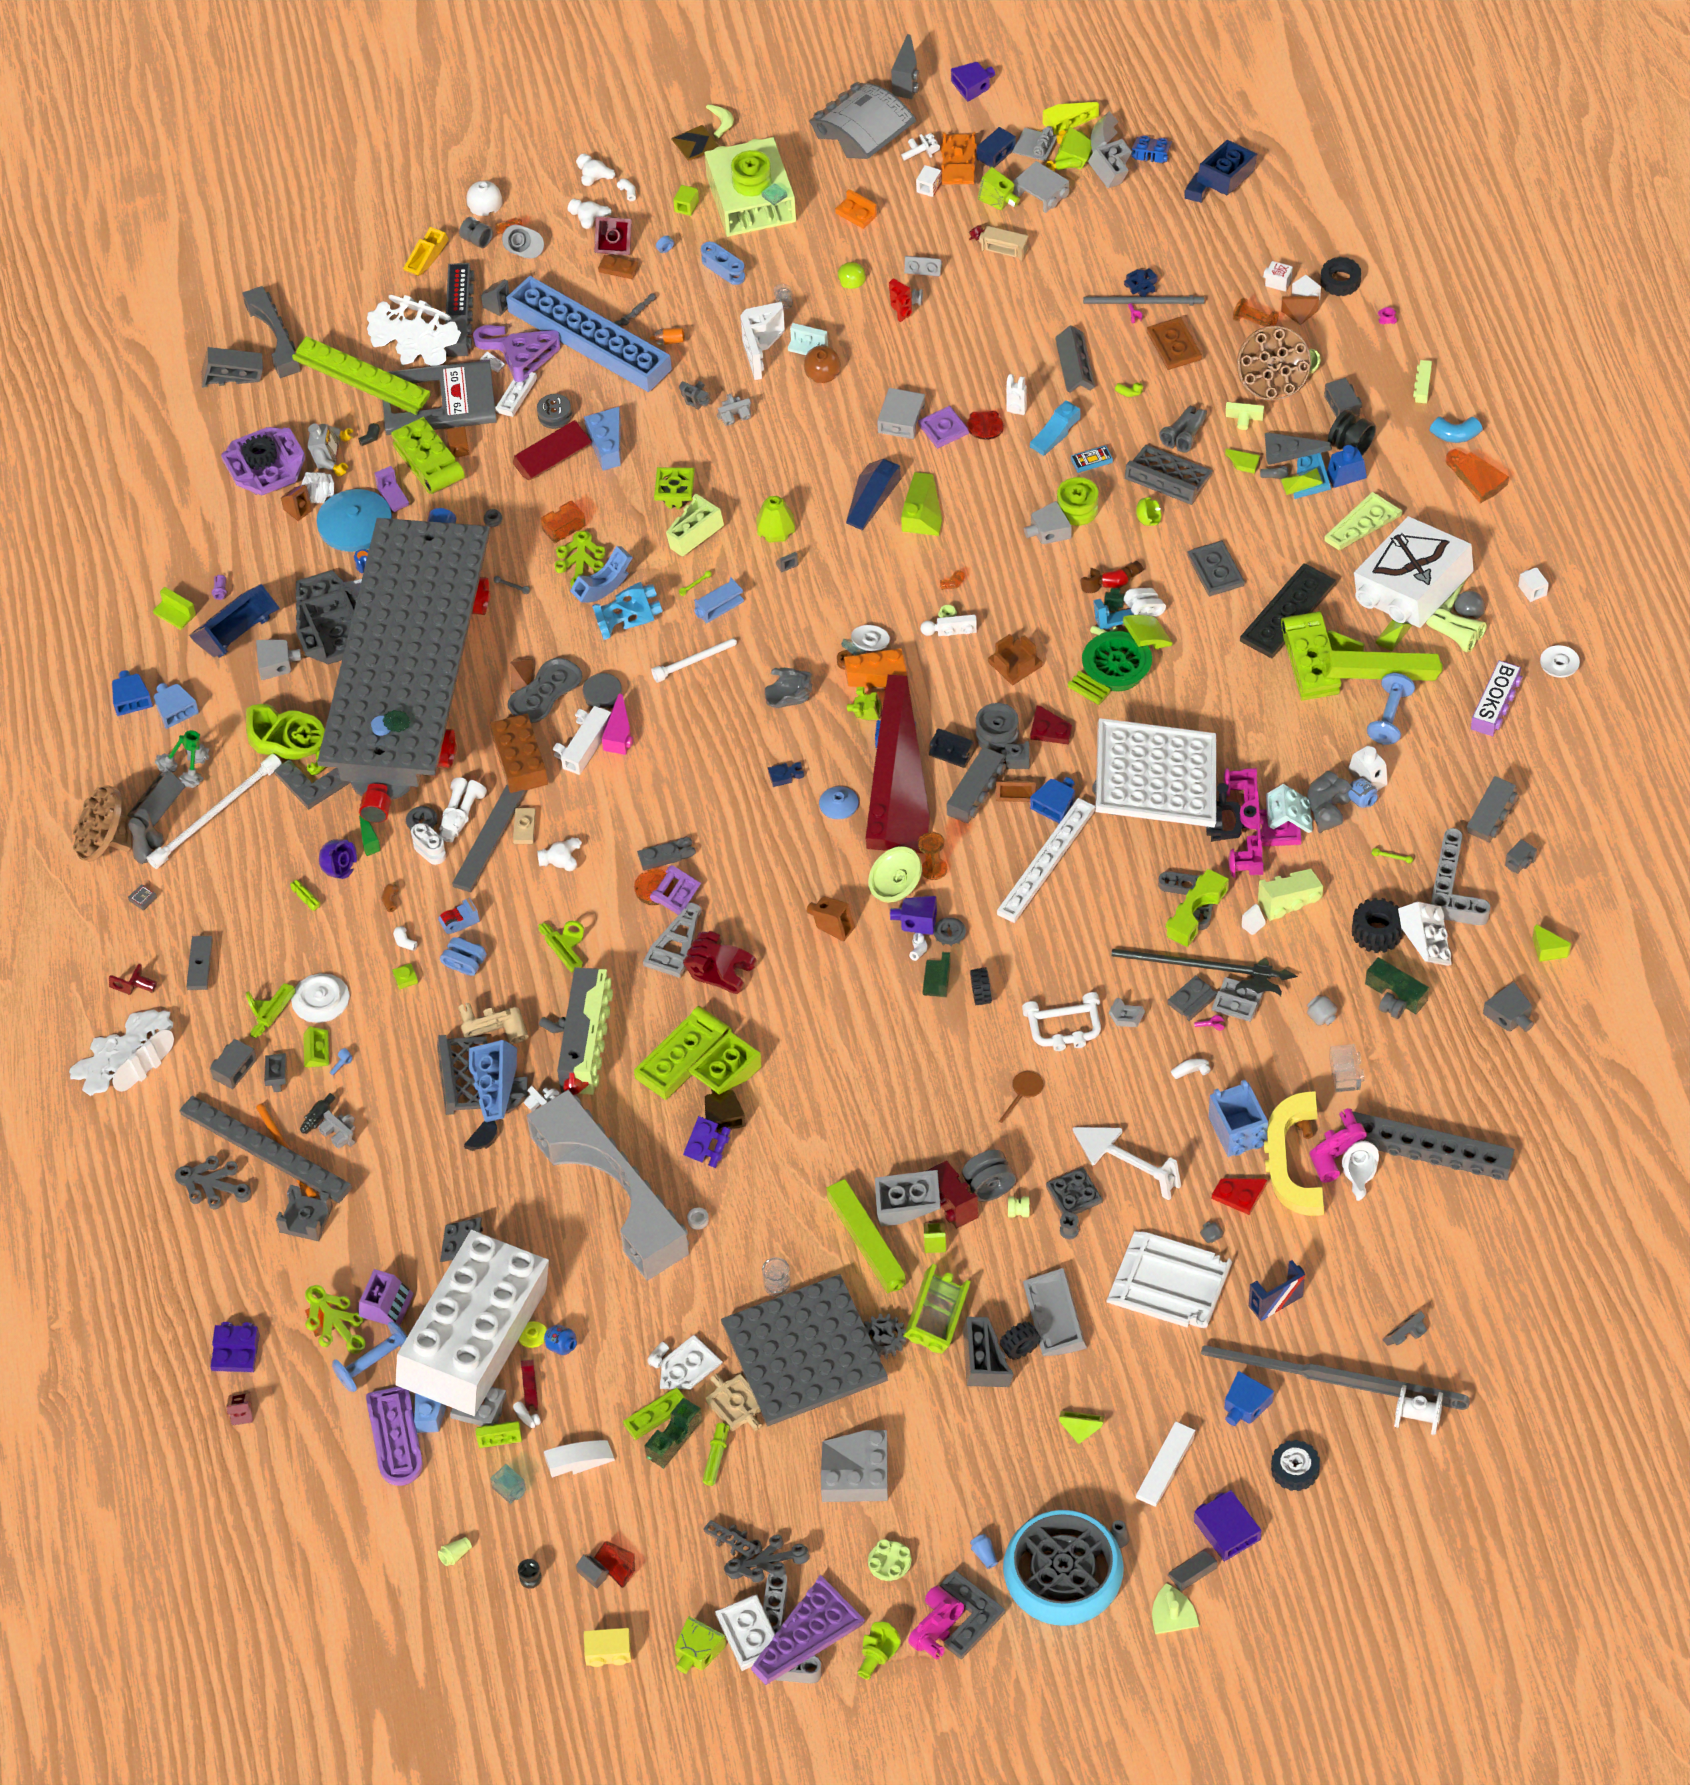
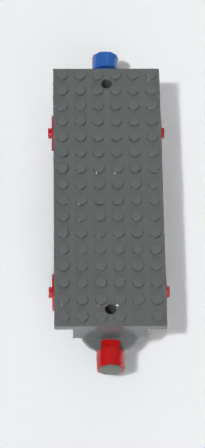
M444 508L431 510L427 521L389 518L376 519L318 756V766L337 767L340 780L350 781L355 792L362 796L359 814L369 822L381 823L386 821L391 801L409 792L410 786L418 787L421 774L436 775L437 767L451 768L457 750L454 729H446L471 615H485L488 603L490 602L489 580L487 577H480L490 534V526L456 524L457 518L455 514ZM386 716L390 719L392 729L388 734L379 736L373 733L371 722L375 717Z

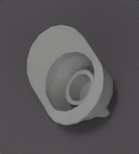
M521 225L509 226L505 229L502 236L505 249L524 258H536L544 248V241L541 235Z

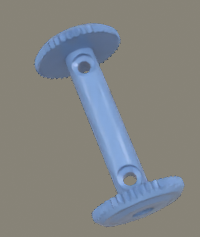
M1391 673L1383 677L1381 685L1389 693L1381 721L1371 722L1367 726L1369 737L1375 742L1384 745L1394 744L1399 741L1401 733L1393 725L1401 697L1411 696L1415 691L1413 681L1399 673Z
M388 1323V1328L392 1334L391 1337L347 1367H344L337 1359L333 1361L332 1368L348 1391L355 1392L357 1390L352 1378L397 1347H402L407 1339V1335L397 1323Z

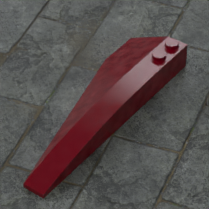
M888 674L865 837L866 848L888 851L895 847H907L916 853L926 854L930 814L908 677Z

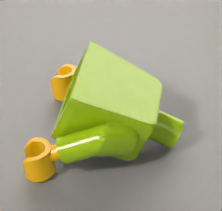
M1069 127L1067 132L1061 130L1059 135L1056 136L1057 143L1060 144L1054 160L1056 163L1049 160L1046 162V167L1054 172L1056 168L1057 170L1066 168L1082 169L1093 154L1091 152V140L1082 131H1076L1072 127Z

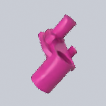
M1350 1108L1344 1109L1345 1115L1342 1111L1339 1113L1345 1129L1336 1134L1333 1130L1324 1133L1326 1140L1313 1148L1309 1153L1319 1179L1323 1183L1332 1182L1340 1175L1334 1159L1345 1153L1354 1143L1364 1140L1367 1136L1363 1125L1357 1123Z
M934 1586L927 1593L925 1603L933 1611L919 1623L908 1639L910 1646L917 1651H926L936 1660L940 1658L936 1653L942 1657L945 1648L935 1641L938 1638L942 1641L949 1638L950 1632L947 1630L959 1619L964 1610L963 1603L940 1586Z

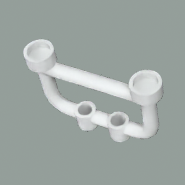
M1095 992L1087 993L1082 997L1084 1003L1082 1005L1039 1011L1037 1002L1030 1001L1023 1004V1015L1029 1019L1034 1041L1041 1046H1053L1055 1051L1064 1050L1066 1048L1065 1044L1073 1043L1075 1048L1084 1047L1086 1041L1095 1039L1101 1031L1097 1006L1100 1004L1099 995ZM1090 1012L1093 1026L1090 1032L1083 1033L1082 1031H1077L1067 1036L1057 1034L1052 1036V1038H1043L1040 1035L1038 1019Z

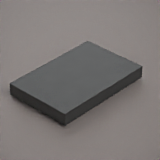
M1223 540L1187 551V556L1209 597L1244 586L1245 581Z

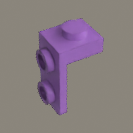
M392 466L374 473L377 488L393 512L409 506V501L396 483L395 472Z

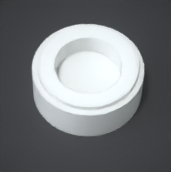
M694 1208L687 1215L688 1224L693 1229H703L709 1222L708 1213L703 1208Z

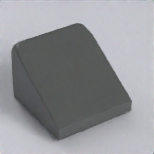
M793 552L776 561V565L781 573L798 566L797 552Z

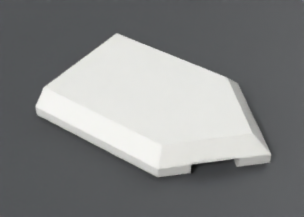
M693 1335L662 1360L660 1389H674L676 1387L678 1389H692L723 1362Z

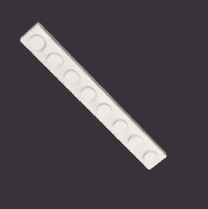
M1079 798L1075 801L998 908V916L1013 923L1017 921L1095 812L1094 805Z

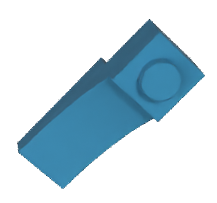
M1065 400L1054 410V414L1045 427L1030 441V448L1045 456L1068 435V429L1080 420V409Z

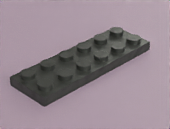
M1303 563L1240 636V642L1272 659L1285 644L1281 618L1312 613L1336 585V580Z

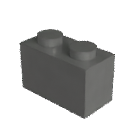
M1346 378L1325 384L1324 397L1336 418L1344 410H1350L1353 414L1360 416V408H1362L1361 399L1356 397L1353 385L1349 384Z
M233 1039L230 1044L225 1046L219 1058L212 1062L210 1070L213 1079L233 1090L257 1061L255 1051L252 1047Z

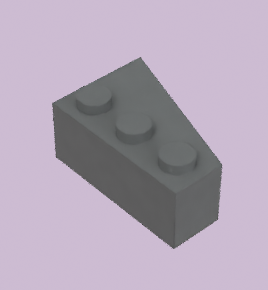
M207 347L201 371L202 388L208 387V384L219 383V386H224L227 382H236V384L260 382L263 371L262 353Z
M1494 776L1467 825L1469 834L1489 843L1493 838L1497 837L1502 823L1518 801L1516 785Z
M966 1317L963 1327L967 1386L1010 1387L1014 1374L1007 1365L1006 1356L999 1347L997 1336L989 1318Z

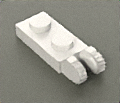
M1009 374L1006 387L1007 412L1025 415L1027 410V385H1025V377H1020L1018 383H1014V375Z

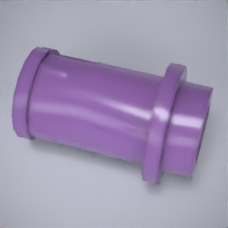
M223 575L214 577L212 595L217 600H222L227 595L225 590L226 577Z

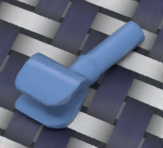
M346 1048L339 1051L338 1057L340 1060L329 1072L331 1075H334L344 1064L351 1063L352 1056Z

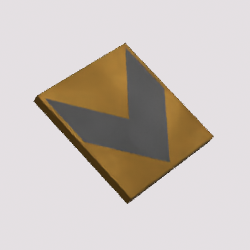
M703 125L671 138L687 161L705 155L704 152L719 147Z

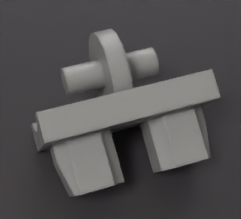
M727 394V400L722 401V407L718 408V420L722 419L725 426L735 423L733 415L739 414L741 421L751 418V402L749 398L740 401L739 396L733 398L731 394Z
M329 1110L325 1112V1120L318 1126L320 1133L327 1137L334 1131L336 1134L331 1137V1141L338 1149L345 1144H348L350 1147L354 1145L355 1141L352 1139V1131L356 1128L353 1125L355 1118L350 1114L346 1116L341 1114L336 1118Z

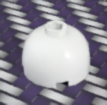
M478 181L472 184L467 192V206L473 214L488 216L490 212L494 211L496 213L502 206L500 190L490 181Z

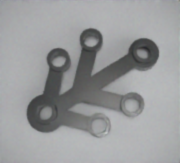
M209 1156L205 1163L193 1168L182 1166L175 1172L176 1181L186 1186L190 1202L193 1204H198L202 1201L201 1192L196 1190L194 1183L202 1185L208 1198L209 1207L213 1210L221 1206L220 1197L215 1195L213 1188L234 1194L236 1200L241 1203L251 1199L252 1193L248 1185L239 1184L236 1186L219 1181V1179L237 1174L238 1166L234 1161L227 1162L225 1168L206 1176L198 1174L209 1169H217L219 1161L216 1156Z
M773 1535L769 1539L770 1545L763 1551L759 1540L750 1541L757 1548L755 1551L753 1550L751 1557L749 1558L743 1554L739 1559L729 1560L724 1566V1571L731 1579L745 1576L752 1579L753 1582H761L765 1577L763 1570L773 1574L774 1577H782L786 1574L783 1563H771L793 1559L794 1563L803 1564L810 1559V1554L806 1546L796 1544L792 1547L791 1551L772 1555L784 1545L781 1535ZM760 1553L755 1559L750 1560L755 1554Z

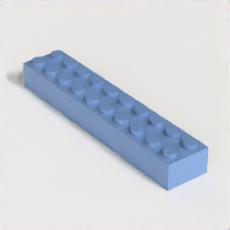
M532 276L524 280L506 297L509 313L541 331H558L561 343L647 392H650L672 370L669 354Z

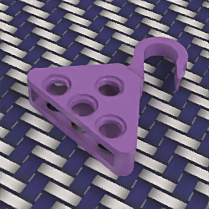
M484 325L477 328L473 333L474 344L477 348L502 351L515 382L524 381L531 372L536 371L560 350L559 333L556 330L516 333L503 338L482 339L485 336L506 334L505 326ZM546 349L551 350L548 353H543ZM535 358L540 359L538 362H532ZM524 368H528V369H529L528 371L523 372V369H524Z

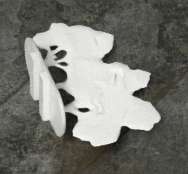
M394 295L388 296L391 301L400 305L398 309L391 310L390 305L382 301L374 311L367 313V320L369 321L367 331L371 336L373 347L385 346L390 341L397 340L396 350L401 355L400 361L402 365L414 362L417 355L421 354L426 364L432 367L440 366L441 363L446 361L444 347L456 344L461 334L457 330L455 322H449L444 325L439 323L438 318L451 320L450 316L434 309L424 301L419 300V303L406 295H404V298ZM405 308L418 311L416 318L413 320L406 319L403 314ZM399 312V315L396 319H389L394 313L395 315H397V313ZM422 313L434 316V319L426 323L420 316Z
M153 1009L132 1013L125 1023L126 1034L120 1037L117 1034H113L107 1038H93L90 1049L94 1056L81 1059L69 1070V1073H71L70 1079L81 1080L85 1078L82 1090L90 1096L94 1093L105 1092L109 1087L111 1078H113L114 1088L121 1092L131 1088L137 1081L142 1082L147 1077L146 1073L153 1067L157 1068L162 1064L160 1060L169 1053L173 1046L174 1037L170 1031L173 1027V1022L169 1019L171 1012L166 1010L158 1012ZM152 1031L153 1036L147 1039V1033ZM112 1070V1071H114L115 1073H114V1074H109V1071Z

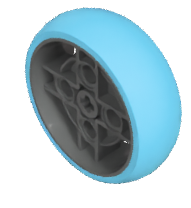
M1072 1510L1045 1512L1024 1523L1011 1538L1003 1562L1004 1579L1008 1591L1016 1604L1031 1617L1047 1624L1059 1626L1084 1623L1102 1613L1115 1599L1121 1586L1124 1572L1122 1554L1111 1532L1093 1517ZM1068 1534V1535H1058V1536L1050 1537L1051 1535ZM1027 1550L1032 1555L1030 1562L1032 1577L1024 1583L1019 1573V1562ZM1045 1551H1051V1552H1053V1553L1050 1554V1555H1047V1554H1044L1043 1552H1045ZM1082 1552L1084 1555L1078 1556L1075 1553ZM1102 1553L1108 1564V1573L1104 1582L1100 1585L1095 1580L1097 1571L1095 1558ZM1048 1579V1580H1051L1052 1582H1050V1583H1044V1582H1042V1581ZM1080 1580L1084 1583L1075 1584L1074 1582ZM1050 1597L1057 1600H1070L1076 1598L1077 1600L1061 1602L1049 1600L1048 1598Z

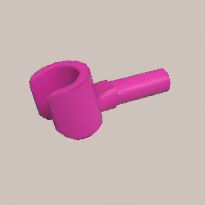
M1129 303L1131 323H1135V318H1139L1141 322L1142 313L1135 310L1132 303Z
M1215 1015L1211 1020L1195 1022L1194 1025L1195 1027L1213 1026L1216 1030L1221 1031L1224 1029V1026L1218 1023L1225 1020Z

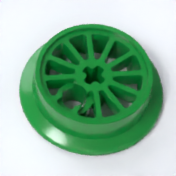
M1111 631L1100 634L1088 642L1082 653V664L1086 673L1094 681L1110 688V691L1119 692L1135 687L1146 676L1152 665V653L1148 645L1139 647L1130 633Z

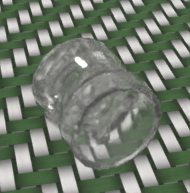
M786 284L777 285L774 288L775 303L782 302L783 310L792 307L791 287Z

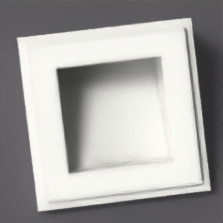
M1254 904L1242 915V928L1251 935H1254L1266 923L1257 904Z

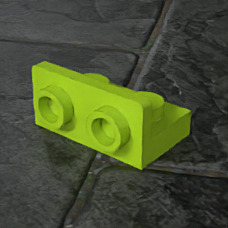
M519 1421L494 1424L493 1426L484 1425L475 1428L479 1448L522 1442Z

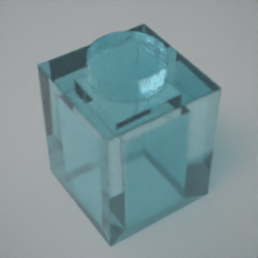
M507 1464L490 1478L492 1488L510 1504L520 1499L526 1491L524 1479Z

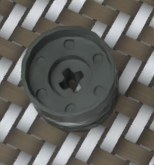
M1344 410L1334 421L1328 435V442L1339 450H1343V447L1346 445H1351L1358 448L1363 456L1374 439L1376 425L1365 418L1360 419L1359 415L1353 414L1350 410Z

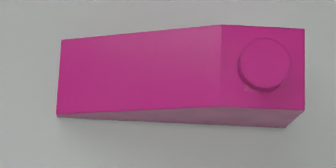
M618 694L602 737L603 751L626 755L628 748L632 747L633 737L630 733L623 694Z

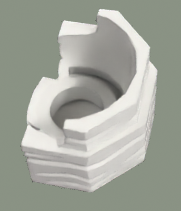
M305 473L301 486H307L311 503H324L326 497L333 496L334 482L331 474Z

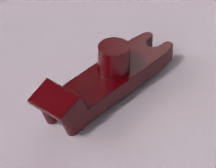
M534 1360L521 1361L525 1407L528 1412L530 1411V1406H534L535 1411H537L538 1397Z

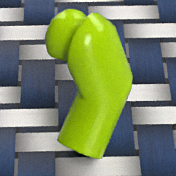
M320 750L316 753V762H311V765H307V771L311 775H318L326 768L318 766L317 761Z

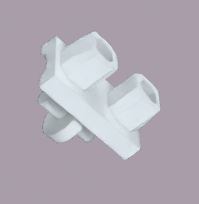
M531 1086L527 1090L530 1095L523 1103L533 1112L540 1104L544 1105L559 1096V1091L555 1088L551 1090L544 1088L542 1092L545 1095L543 1097Z

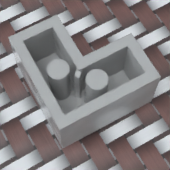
M1123 139L1095 148L1088 163L1105 186L1111 188L1123 182L1129 171L1125 164L1132 151Z

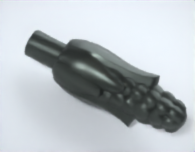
M329 1093L324 1100L316 1102L310 1112L304 1116L305 1120L300 1127L301 1133L307 1134L311 1129H316L318 1124L324 1119V1113L331 1109L330 1104L335 1100L333 1094Z

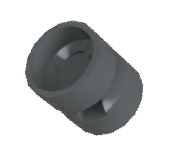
M468 217L461 224L459 236L468 242H472V244L479 248H485L493 237V229L473 217Z

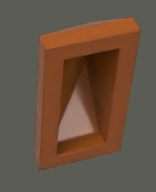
M1282 296L1281 312L1301 325L1318 312L1319 296Z
M514 659L510 662L511 692H515L531 683L533 659Z
M1021 779L996 781V801L1030 802V797L1036 792V782Z

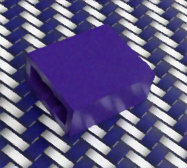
M1232 1490L1227 1493L1218 1494L1213 1501L1208 1504H1201L1194 1511V1523L1224 1562L1261 1540L1260 1527Z

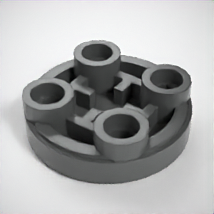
M607 673L595 674L589 677L583 685V696L588 706L614 708L618 694H622L620 681L615 676Z

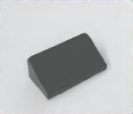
M1202 1551L1169 1572L1168 1576L1179 1590L1183 1591L1217 1569V1561L1207 1552Z

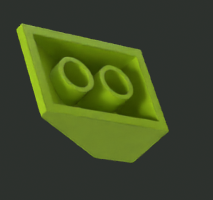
M729 1032L699 1059L688 1072L712 1090L721 1094L747 1081L761 1068V1053L732 1032Z

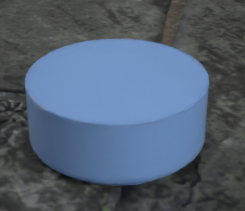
M668 235L663 236L657 241L656 248L660 253H666L671 250L674 241Z
M377 716L371 722L372 731L376 735H386L392 729L391 721L386 716Z

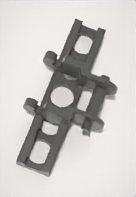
M710 1520L703 1528L705 1533L717 1539L716 1546L720 1547V1542H725L732 1546L730 1553L733 1556L736 1554V1550L750 1558L753 1550L757 1549L756 1545L745 1540L748 1534L747 1531L741 1532L737 1530L735 1524L729 1527L728 1530ZM712 1526L715 1530L709 1531L708 1528ZM718 1531L722 1532L720 1536L717 1535ZM732 1535L734 1536V1538L731 1541H727V1539H730ZM747 1546L750 1548V1550L745 1551L743 1550V1547Z

